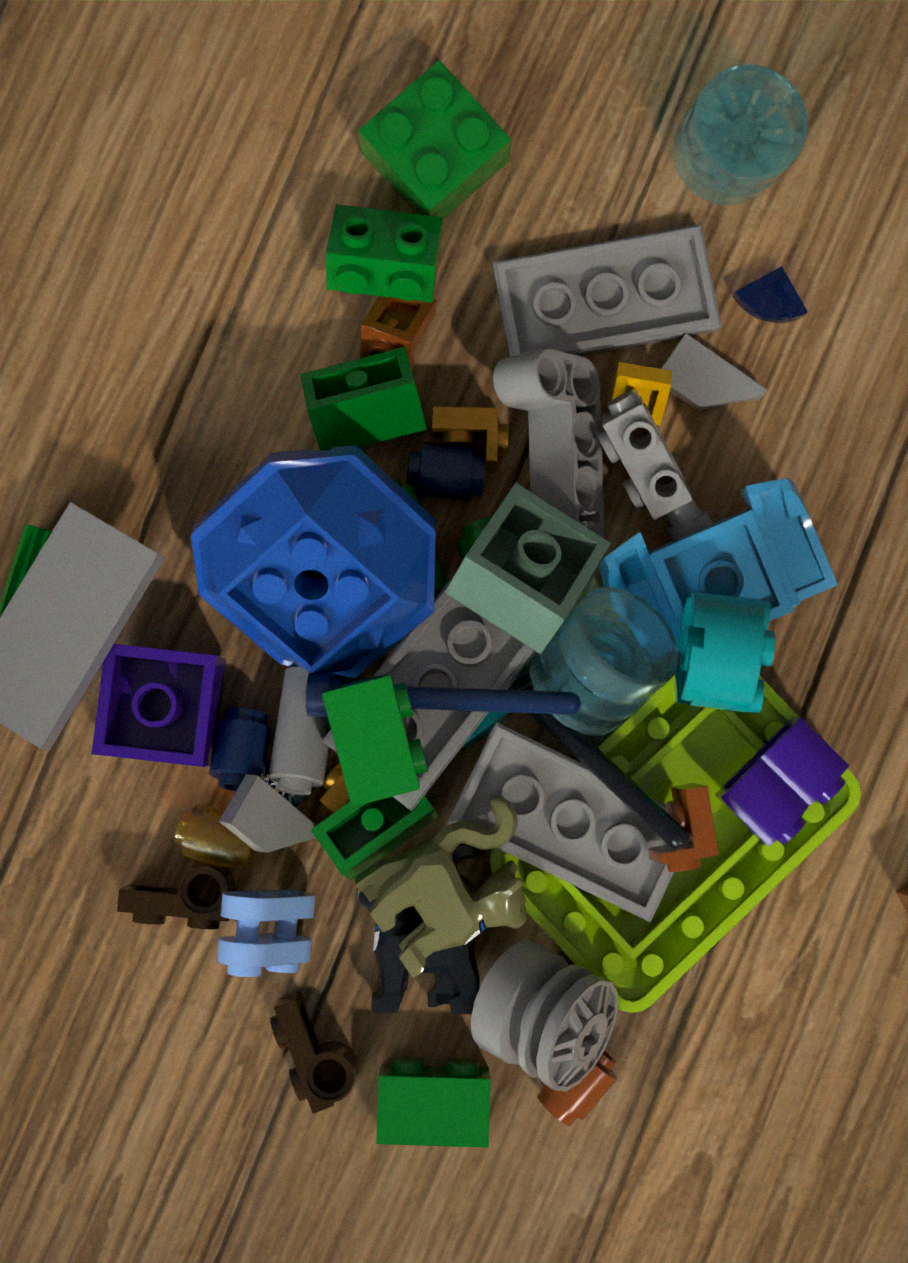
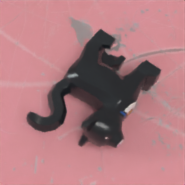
M463 843L459 844L453 852V860L456 866L462 860L478 857L480 849ZM461 875L470 891L478 890L466 877ZM358 890L359 903L370 911L377 899L370 902L365 894ZM411 907L405 908L396 915V925L390 930L382 932L375 922L373 951L379 966L382 986L372 993V1013H397L405 990H407L409 972L399 958V954L402 952L399 943L423 921L422 917L409 916ZM476 937L466 945L436 951L426 958V965L422 973H435L436 984L428 992V1007L450 1004L451 1014H472L474 1001L480 986V973L474 955Z

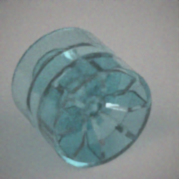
M739 65L728 68L714 76L688 109L675 133L673 143L674 160L685 184L701 198L721 205L745 203L762 194L795 161L803 148L808 122L806 109L800 94L783 75L764 66Z

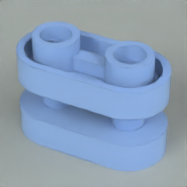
M292 890L223 892L220 916L237 920L236 936L218 938L217 962L228 965L227 974L240 977L261 976L262 967H266V970L271 972H299V964L308 963L311 960L312 938L296 935L297 919L314 917L316 894ZM260 921H275L274 933L259 934Z

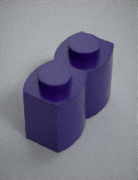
M792 717L722 786L715 796L762 843L770 846L778 840L783 845L803 828L806 820L801 815L813 802L817 800L823 805L842 789L846 781L841 775L849 767V764L801 717Z

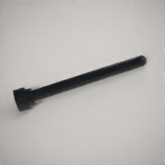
M525 666L507 690L537 691L538 684L534 681V673ZM529 713L672 849L682 850L687 847L690 841L687 830L563 714Z

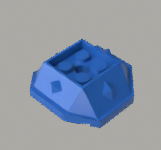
M356 445L332 447L331 451L296 450L271 453L196 522L192 529L191 542L199 596L281 665L301 667L310 673L333 672L337 675L356 678L434 612L436 520ZM316 570L321 572L324 577L311 578L302 571Z

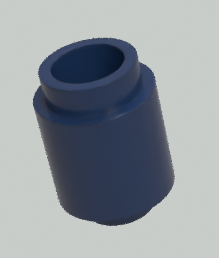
M421 442L420 452L410 451L406 483L416 485L417 496L467 501L468 496L481 497L485 479L486 454L473 453V447Z
M232 707L225 709L223 719L217 722L209 775L219 780L218 786L220 788L236 792L246 774L257 775L264 780L271 729L266 726L268 716L265 713L249 708Z

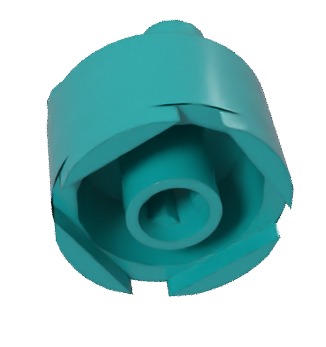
M691 592V597L688 596L685 602L677 649L681 650L680 667H675L676 703L740 712L759 713L761 711L764 697V681L759 679L761 665L771 666L776 640L775 632L767 631L771 610L769 601L714 593Z

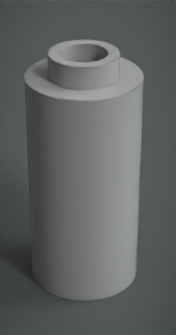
M290 667L285 670L268 777L273 781L279 782L278 790L293 795H310L312 787H320L324 783L329 747L322 740L329 733L331 727L328 717H308L306 711V685L310 672L301 667Z

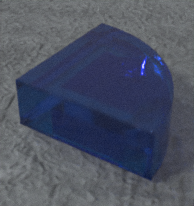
M782 266L742 287L733 294V298L744 311L766 322H792L803 318L808 313Z

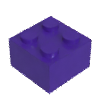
M114 644L103 661L91 754L198 767L210 766L219 718L226 658L216 655Z

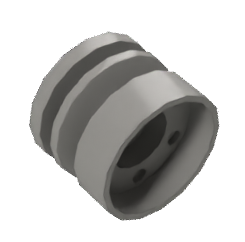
M524 940L509 947L495 961L485 976L474 1001L470 1021L472 1038L483 1050L506 1063L519 1064L527 1075L532 1078H540L543 1084L553 1090L568 1091L580 1084L593 1070L605 1051L617 1017L618 992L613 982L601 976L591 974L584 967L577 965L569 966L564 957L535 942Z

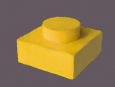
M619 362L610 401L625 392L636 389L653 416L656 425L661 426L672 384V371Z

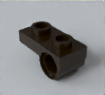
M205 862L187 871L181 878L178 888L129 884L119 889L117 912L133 913L132 922L141 924H165L166 916L187 918V927L220 929V921L228 922L230 920L220 916L222 893L235 891V880L231 871L223 864ZM199 874L211 875L218 881L220 896L216 902L207 903L197 897L194 883Z
M300 991L280 998L274 1007L276 1015L270 1017L271 1028L279 1048L288 1047L295 1064V1068L289 1069L294 1092L299 1101L308 1100L311 1111L314 1114L334 1106L335 1102L342 1100L349 1094L357 1073V1059L354 1052L341 1042L330 1041L319 1044ZM326 1059L336 1060L345 1068L346 1077L339 1083H327L319 1077L317 1065Z

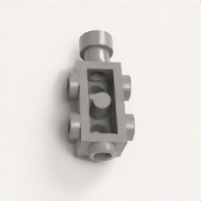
M633 389L625 392L607 404L609 412L602 415V425L605 431L599 433L598 438L610 461L615 463L621 459L631 477L623 481V484L636 509L639 510L646 506L653 520L666 515L671 524L667 530L672 540L713 524L706 509H699L689 485L660 433L653 416L637 390ZM638 427H643L647 429L646 432L642 434L632 433V431ZM662 476H671L664 481L658 480Z

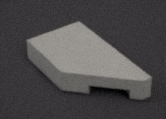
M688 334L684 335L661 368L672 371L670 392L695 410L715 408L719 405L747 400H760L767 391L765 387Z
M245 775L219 820L222 825L253 850L264 853L316 838L311 831L316 824L257 775Z

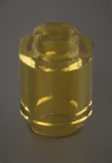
M196 803L191 813L183 811L179 817L174 843L182 845V857L234 869L236 864L248 867L254 850L219 822L225 810Z

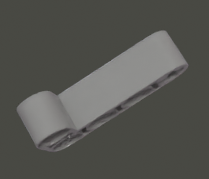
M544 349L501 359L497 362L493 374L494 389L498 398L508 407L528 411L530 491L605 539L602 445L598 438V434L601 433L600 382L595 366L585 357L554 349Z

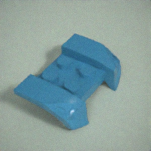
M786 478L745 486V489H741L748 509L650 551L647 550L641 532H639L602 559L599 571L603 585L638 669H642L677 653L681 655V650L677 649L679 630L685 602L688 596L691 597V592L714 593L769 601L771 607L770 621L793 612V607L800 605V601L838 585L795 482Z

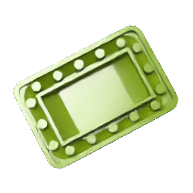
M674 674L597 746L651 798L666 805L668 801H673L671 786L689 783L708 786L719 855L701 858L702 867L698 869L674 872L651 922L503 850L493 848L491 851L490 865L492 873L496 872L508 861H514L518 867L515 877L521 878L524 882L521 889L526 898V912L575 965L584 967L591 974L601 976L613 982L618 992V1009L630 1013L640 1012L655 1003L851 816L859 805L861 797L860 785L854 774L847 768L841 775L846 781L842 789L823 805L817 800L813 802L801 815L806 820L805 825L790 841L782 845L776 840L772 845L768 846L762 843L715 796L722 786L792 717H799L764 679V697L761 711L755 713L676 703Z

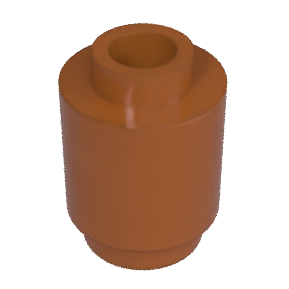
M604 1051L593 1070L580 1084L568 1091H555L542 1082L544 1088L537 1095V1098L555 1118L567 1126H571L577 1118L584 1120L618 1079L611 1070L616 1061Z

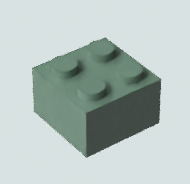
M515 482L465 556L445 594L541 654L566 619L611 543Z

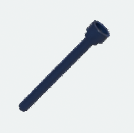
M333 672L309 673L306 685V711L308 717H328L322 692L325 689L346 684L344 678H335ZM407 686L412 709L572 715L581 706L579 696L573 692Z

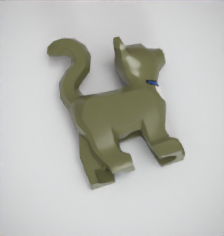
M494 797L491 800V808L496 819L493 826L485 828L476 823L463 820L445 826L433 839L423 841L406 853L383 859L355 877V884L359 891H362L370 902L377 899L370 910V915L382 932L390 930L396 925V915L405 908L414 906L422 917L423 921L421 924L408 933L399 943V947L402 950L399 958L412 978L424 971L426 958L436 951L466 945L487 927L508 926L517 929L526 922L528 918L525 908L526 898L521 889L524 882L521 878L515 877L518 867L513 860L508 861L494 872L477 891H470L453 860V852L461 843L486 850L502 847L514 836L518 819L516 810L509 800L503 797Z

